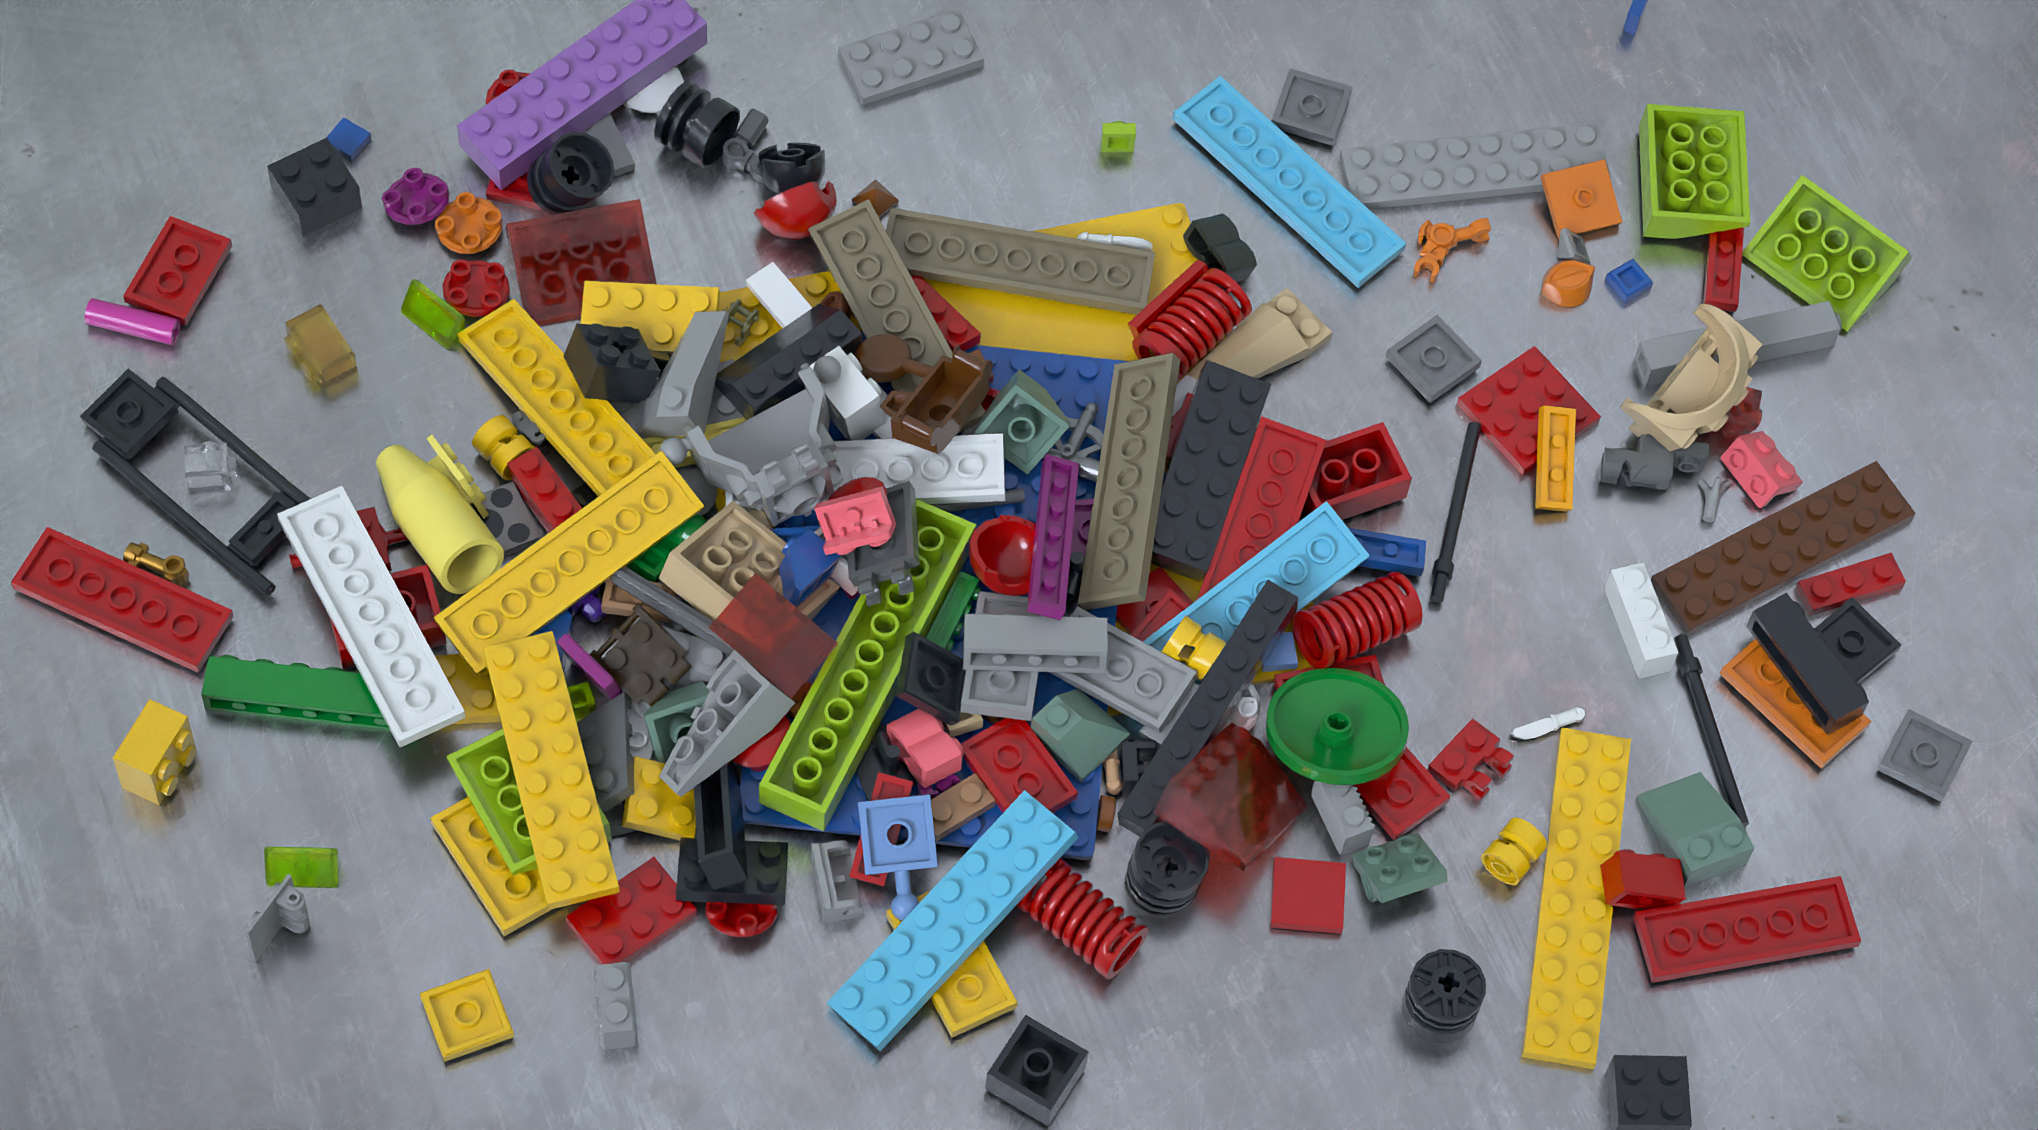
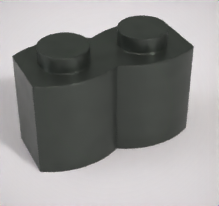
M1223 213L1193 220L1183 234L1188 250L1197 260L1205 263L1208 269L1216 268L1225 272L1236 282L1248 279L1257 266L1253 251L1240 239L1236 226Z

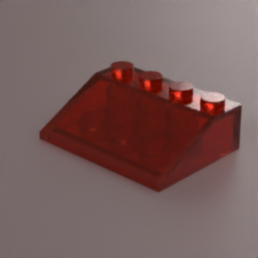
M640 199L511 222L505 225L522 308L535 322L581 314L585 281L657 284Z
M1231 722L1169 780L1154 813L1244 872L1304 812L1307 805L1262 741L1251 735L1247 729Z

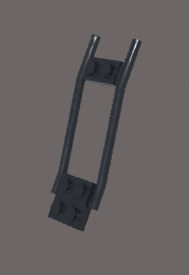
M128 368L80 415L84 424L103 438L93 444L92 450L118 470L222 561L266 596L271 595L276 585L252 566H257L287 536L278 520L277 514L311 498L288 481L166 377L158 379L156 386L153 388ZM180 406L280 491V493L276 492L228 541L230 543L228 546L126 460L127 458L131 459L179 412L178 408Z

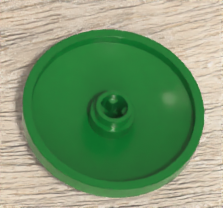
M1322 668L1298 674L1287 680L1277 689L1268 706L1266 734L1274 753L1285 765L1298 774L1326 784L1354 785L1381 777L1399 762L1407 744L1409 721L1405 708L1398 697L1378 680L1348 669Z

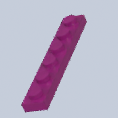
M1046 454L1041 468L1027 612L1061 620L1066 608L1079 463Z

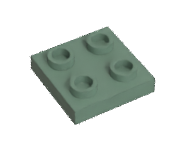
M1418 833L1405 835L1399 839L1378 846H1371L1366 850L1352 854L1353 865L1361 875L1365 893L1371 902L1380 901L1384 903L1448 882L1445 867Z

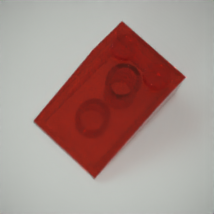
M756 573L709 626L715 634L790 698L796 694L838 644Z

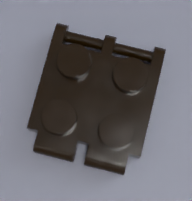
M637 603L632 608L634 612L619 628L615 626L610 631L612 636L597 651L593 650L589 655L614 678L616 683L637 704L645 701L652 707L670 691V688L663 682L664 678L666 677L672 684H676L689 671L692 665L684 658L689 652ZM640 617V620L637 623L633 624L636 621V619ZM631 626L630 630L626 634H624V632ZM618 640L619 642L603 658V654Z

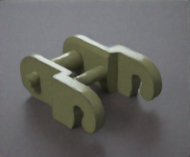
M737 299L734 303L732 302L730 309L727 311L729 314L727 324L731 321L742 327L741 337H737L734 343L738 347L742 346L751 334L750 327L755 321L758 322L759 310L755 309L753 312L741 306L742 301L740 299ZM737 312L747 317L744 323L734 317Z

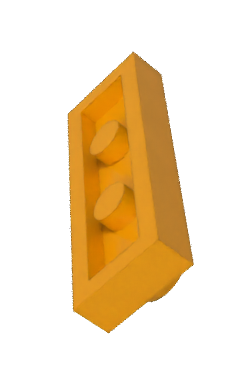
M1545 405L1539 408L1536 509L1564 512L1573 509L1576 409Z

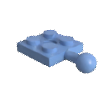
M930 795L858 802L865 875L895 872L897 896L892 900L891 911L895 918L903 921L919 904L917 897L911 894L909 870L938 867ZM894 824H902L908 830V840L902 845H894L887 838V831Z

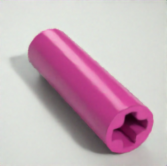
M91 298L86 306L84 322L87 325L172 346L178 339L180 320L177 318Z

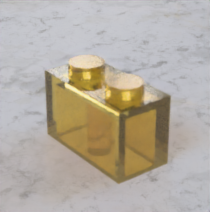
M322 304L285 322L287 336L284 337V342L289 352L293 356L299 355L303 361L300 365L309 381L314 379L321 390L357 372L354 352Z

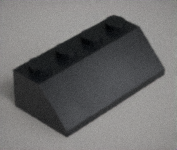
M818 304L717 373L715 385L742 416L748 420L806 389L797 373L801 370V365L807 363L810 366L838 346L841 347L846 355L850 353L854 355L858 345L862 343V332L840 309Z

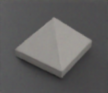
M1563 228L1560 232L1557 258L1579 261L1590 265L1591 262L1583 238L1571 230Z

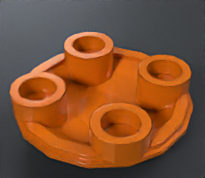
M463 192L457 195L456 200L448 204L435 221V228L440 242L449 250L460 254H474L489 248L497 241L502 232L503 225L499 209L491 201L475 197L470 192Z

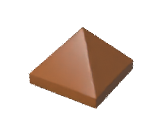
M876 179L852 198V202L855 205L869 199L879 218L899 203V199Z

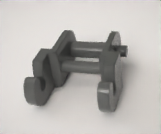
M523 411L514 413L512 423L518 429V435L525 436L534 447L542 448L545 444V435L543 433L539 434L540 429L534 422L532 423ZM548 447L540 450L544 457L549 453Z

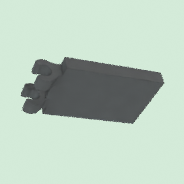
M910 481L886 488L888 491L887 499L897 523L889 541L876 547H871L869 544L856 547L854 551L848 553L849 580L854 587L858 586L860 595H866L868 607L882 602L878 583L891 579L893 584L898 583L900 596L914 592V582L910 568L919 566L915 489Z

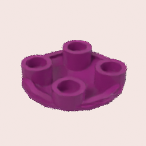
M410 168L404 172L402 178L393 183L383 193L382 201L387 215L394 221L405 225H416L431 221L440 215L449 203L450 192L447 183L438 176L423 173L419 168Z

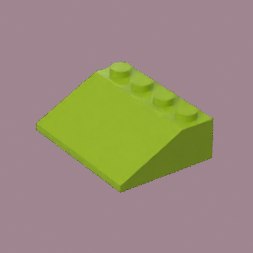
M1647 104L1639 124L1643 237L1679 239L1748 227L1750 225L1745 112Z
M1804 175L1800 176L1742 252V256L1809 305L1830 301L1834 313L1837 312L1840 316L1842 329L1846 332H1849L1884 294L1912 259L1908 250Z
M502 728L446 756L513 876L537 869L538 867ZM598 804L606 839L609 842L612 840L610 825Z

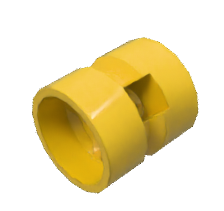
M498 415L488 420L478 429L473 437L472 446L485 460L490 461L491 467L504 480H512L507 463L535 447L525 436L518 435V429L507 417Z
M1185 615L1161 652L1197 671V679L1202 681L1227 642L1212 632L1203 634L1202 626Z
M1514 817L1499 832V839L1493 840L1481 855L1482 864L1495 878L1513 886L1521 881L1529 871L1530 864L1535 863L1548 846L1545 837L1534 825L1524 819Z

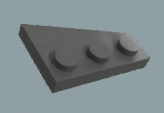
M625 692L577 722L596 800L604 812L635 793L633 756L630 754L629 738L633 734L628 710L632 709L631 697Z

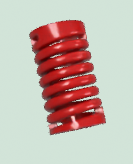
M1211 268L1189 290H1186L1182 297L1173 303V306H1169L1164 311V314L1159 315L1155 322H1152L1147 329L1143 330L1132 341L1134 353L1139 360L1152 357L1148 348H1150L1154 357L1174 353L1180 359L1178 382L1189 371V368L1194 367L1198 363V359H1203L1207 351H1211L1216 343H1220L1224 336L1233 330L1234 326H1238L1252 312L1250 300L1233 278L1219 269ZM1215 283L1218 284V285H1221L1222 287L1226 288L1227 290L1224 291L1222 288H1220L1219 286L1215 285ZM1230 292L1237 298L1241 308L1238 306L1236 301L1229 295Z
M1393 571L1387 574L1386 577H1379L1373 582L1369 581L1362 586L1353 588L1351 591H1346L1329 600H1324L1318 603V605H1312L1307 610L1298 611L1293 618L1294 636L1300 652L1306 661L1316 669H1325L1333 665L1334 662H1342L1346 657L1351 658L1357 655V653L1367 651L1368 648H1375L1379 643L1384 644L1390 639H1396L1402 633L1407 634L1418 629L1422 624V606L1411 582L1403 574Z
M1059 858L1044 874L1047 878L1039 889L1032 895L1039 883L1038 881L1019 901L1017 907L1023 912H1030L1031 918L1034 921L1041 922L1045 930L1052 931L1055 938L1062 939L1066 947L1073 948L1076 955L1083 956L1087 964L1094 965L1097 972L1110 980L1120 973L1132 960L1144 943L1149 930L1145 925H1136V918L1134 916L1128 915L1124 917V908L1121 906L1114 907V901L1111 898L1103 899L1104 894L1100 889L1093 890V884L1090 881L1082 882V875L1078 872L1072 873V867Z

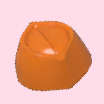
M1574 260L1560 261L1546 271L1542 280L1541 292L1559 306H1578L1589 299L1595 267Z

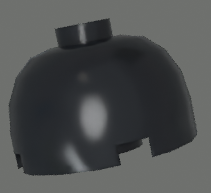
M787 143L788 149L777 151V145H773L758 153L762 180L767 188L777 194L809 182H817L819 185L824 177L825 151L824 149L821 151V146L817 144Z

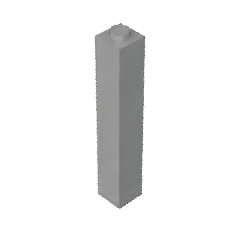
M1830 301L1737 321L1763 344L1756 352L1759 357L1755 363L1832 347L1836 342L1839 332L1842 330L1840 316L1837 312L1834 313ZM1707 327L1640 341L1634 359L1645 387L1664 383ZM1717 354L1713 359L1719 364V355Z

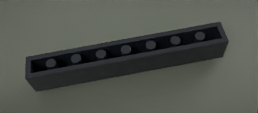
M1270 580L1266 581L1117 813L1119 825L1140 837L1146 829L1164 820L1297 612L1298 597Z

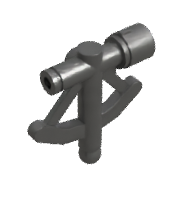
M1088 403L1079 419L1066 417L1071 423L1067 430L1073 431L1067 444L1063 445L1059 438L1054 444L1056 449L1051 447L1046 454L1079 463L1078 475L1081 478L1097 482L1100 461L1090 457L1087 458V456L1102 449L1104 434L1098 428L1092 426L1095 415L1098 413V406L1095 403ZM1086 436L1096 443L1079 451Z

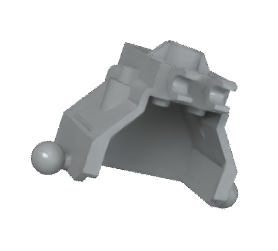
M832 356L819 358L815 362L813 370L805 363L801 365V370L797 372L805 385V390L707 441L699 425L692 428L688 425L683 428L684 438H667L660 445L659 452L662 451L672 465H678L685 460L687 452L690 451L691 456L709 485L734 493L738 500H746L751 508L764 510L773 527L794 515L804 514L807 517L812 514L811 510L815 508L817 503L828 498L834 492L829 467L837 462L833 455L836 444L828 433L830 415L825 391L820 382L825 384L835 382L841 375V365Z

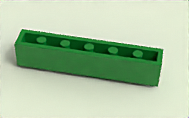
M232 655L209 656L201 693L205 710L391 731L360 673L346 672L339 667H327L326 669L311 668L303 663H292L291 665L275 664L267 659H257L255 661L240 660Z

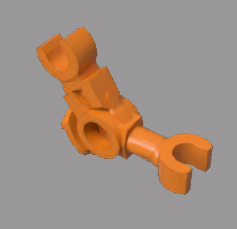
M1488 218L1477 219L1469 226L1454 229L1453 225L1446 223L1433 225L1431 221H1425L1419 229L1417 243L1422 245L1424 238L1427 239V243L1422 247L1419 254L1423 258L1418 259L1414 265V277L1417 278L1422 269H1429L1432 272L1430 282L1434 283L1439 276V266L1442 267L1449 250L1457 246V242L1472 239L1474 242L1490 240L1488 232L1491 231Z

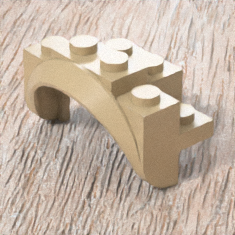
M1700 304L1693 312L1707 328L1647 405L1634 403L1630 398H1626L1619 407L1634 420L1628 428L1637 437H1640L1641 434H1650L1669 451L1681 449L1682 447L1686 449L1694 442L1698 433L1716 432L1728 420L1726 413L1733 405L1737 406L1749 392L1746 387L1752 381V378L1747 372L1757 361L1759 356L1756 352L1763 345L1730 315L1709 304ZM1717 354L1719 355V364L1713 359Z

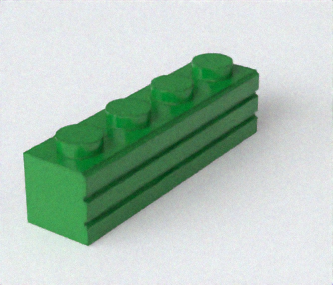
M959 571L926 639L950 652L952 651L955 644L953 639L955 635L959 636L964 624H962L965 614L971 613V603L973 600L977 601L979 591L981 592V588H979L980 579Z

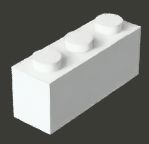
M1644 562L1612 569L1604 590L1638 679L1670 672L1677 658L1678 650Z

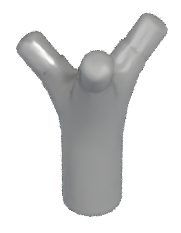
M1716 477L1712 487L1704 479L1698 481L1705 494V506L1702 516L1704 521H1716L1720 498L1726 488L1733 483L1731 479L1722 482V478Z

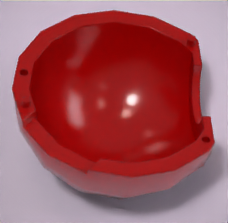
M830 181L825 184L826 187L822 190L817 182H809L768 199L764 202L765 206L761 209H755L756 212L753 213L758 222L775 236L791 240L810 237L808 228L831 218L837 205L836 191L833 183H830Z
M1000 515L999 518L985 521L977 529H974L969 546L971 566L976 576L990 590L1008 596L1029 594L1035 523L1018 516Z

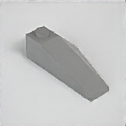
M727 311L695 312L645 403L639 431L641 437L685 436L683 428L688 425L691 428L699 425L703 434H705L729 317Z
M735 650L709 680L706 689L710 692L702 707H695L690 716L694 720L686 736L678 739L659 775L680 797L772 731L795 704L776 684Z

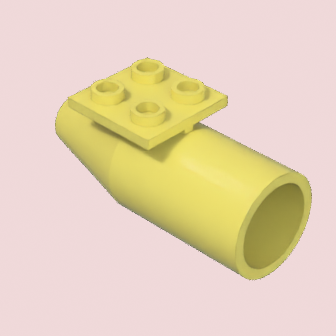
M433 435L426 439L437 456L429 462H426L403 445L396 444L385 448L377 457L376 467L394 521L448 592L454 594L468 593L498 571L504 559L502 546L470 505L472 503L484 519L489 515L482 504L487 498L475 482L469 485L475 480L466 467L459 461L453 463L458 458L446 442L440 446Z

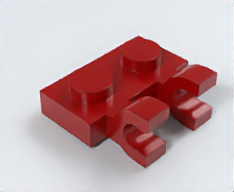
M1472 718L1428 765V772L1452 791L1456 792L1462 785L1475 798L1481 801L1489 793L1490 788L1487 786L1491 783L1492 779L1483 772L1475 770L1485 762L1503 778L1512 768L1510 762L1513 760L1514 755L1504 748H1497L1500 738Z

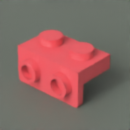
M1764 431L1739 436L1721 456L1722 462L1758 508L1765 507L1775 495L1795 491L1803 483L1797 475L1794 466L1782 456L1775 447L1773 439L1766 435Z
M883 486L820 502L814 508L826 539L823 546L825 555L832 553L845 555L854 551L856 547L868 544L871 547L880 546L889 541L897 524Z

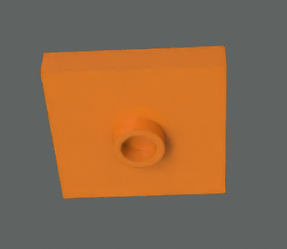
M1605 159L1545 173L1540 176L1558 240L1563 228L1579 235L1620 225L1623 222Z

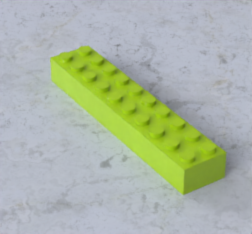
M916 499L919 566L910 568L914 582V592L900 596L898 583L893 584L891 579L878 583L882 595L881 603L868 607L866 595H860L759 784L760 804L821 831H825L896 695L906 635L914 631L926 638L959 571H961L969 556L970 539L974 529H976V524Z

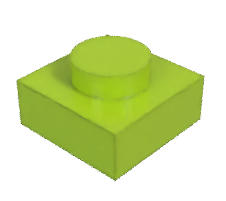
M1122 121L1102 123L1101 152H1134L1136 123H1125Z

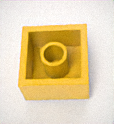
M149 699L113 756L119 781L123 789L159 806L166 795L170 796L174 792L178 783L179 773L184 766L188 767L192 763L197 751L188 716Z

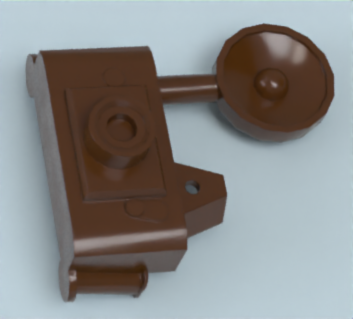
M880 334L866 338L858 345L854 353L863 369L860 372L867 380L872 378L875 382L879 383L890 382L901 378L906 373L924 378L913 392L891 391L880 405V408L892 418L890 420L892 438L937 454L947 447L989 391V377L993 369L992 361L986 360L984 362L964 352L960 346L954 348L952 358L942 355L934 367L912 360L911 348L907 342L898 336L890 334Z

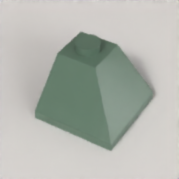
M1019 369L997 394L973 434L1003 433L1004 458L1028 475L1069 428L1071 423L1048 391Z
M703 681L668 692L643 713L657 762L666 764L678 739L686 736L694 722L690 716L695 707H702L710 692L706 689Z
M1080 689L1056 695L1031 721V729L1050 755L1080 782L1088 777L1122 742H1125L1130 737V733Z

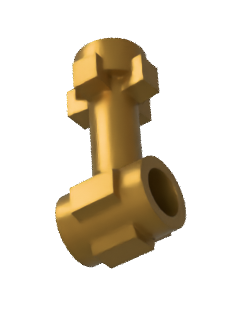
M131 542L127 546L123 555V561L138 568L139 566H145L164 574L165 580L178 586L184 585L188 580L189 572L185 568L186 564L183 558L176 555L169 556L166 559L148 553L149 546L141 542L139 545Z

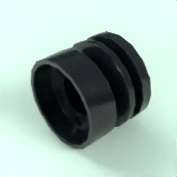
M685 81L675 89L663 106L656 121L654 139L664 146L668 145L674 152L683 150V156L701 168H710L722 156L724 143L733 138L739 124L740 110L720 97L711 100V93L708 90L700 89L692 81Z
M571 132L562 135L530 165L527 174L529 193L533 201L544 212L554 217L570 218L579 215L611 186L614 177L613 160L608 149L598 139L586 133Z
M1165 821L1155 823L1142 833L1130 857L1126 872L1129 892L1140 905L1150 911L1170 913L1180 911L1192 902L1208 871L1210 859L1207 844L1198 831L1185 823ZM1161 870H1165V874L1170 877H1165L1164 872Z
M1439 949L1423 956L1415 964L1403 996V1015L1408 1026L1418 1036L1437 1043H1449L1466 1035L1474 1025L1486 994V979L1480 966L1470 956L1457 950ZM1444 986L1449 987V992L1444 991Z

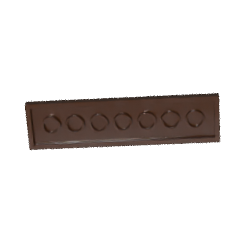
M1875 461L1652 575L1651 583L1687 636L1913 520L1916 513L1880 464Z

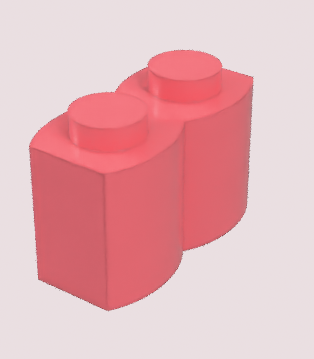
M917 709L886 725V734L891 744L898 746L900 749V760L906 764L913 777L924 788L961 770L962 757L964 755L963 748L955 737L951 738L944 732L941 720L921 709Z

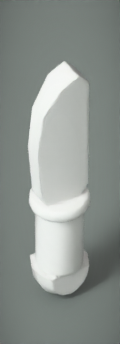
M1082 232L1076 238L1153 251L1151 242L1141 238L1112 236V234H1088V232Z
M1575 706L1555 715L1550 714L1546 718L1514 728L1510 734L1514 738L1522 740L1536 738L1553 730L1557 731L1560 727L1581 722L1586 717V710L1583 707Z

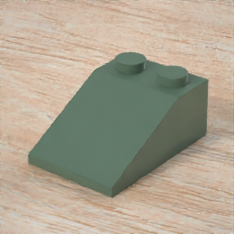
M1701 772L1637 795L1636 798L1666 857L1680 859L1684 888L1747 865L1755 847L1739 817Z

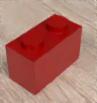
M1623 849L1616 851L1612 857L1600 865L1606 905L1648 910L1676 905L1686 899L1680 859L1667 858L1664 854L1660 853L1649 855L1637 854L1633 850Z

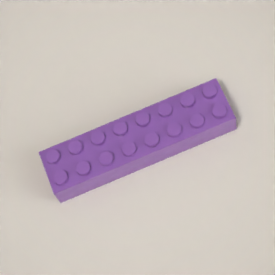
M635 0L457 125L459 146L502 190L528 172L530 165L562 135L571 132L583 133L707 44V22L685 0Z

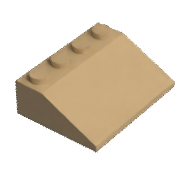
M734 500L669 553L659 576L663 583L705 617L773 659L791 644L840 588L839 585L829 578L794 611H788L785 607L779 567L785 557L782 550L787 543Z

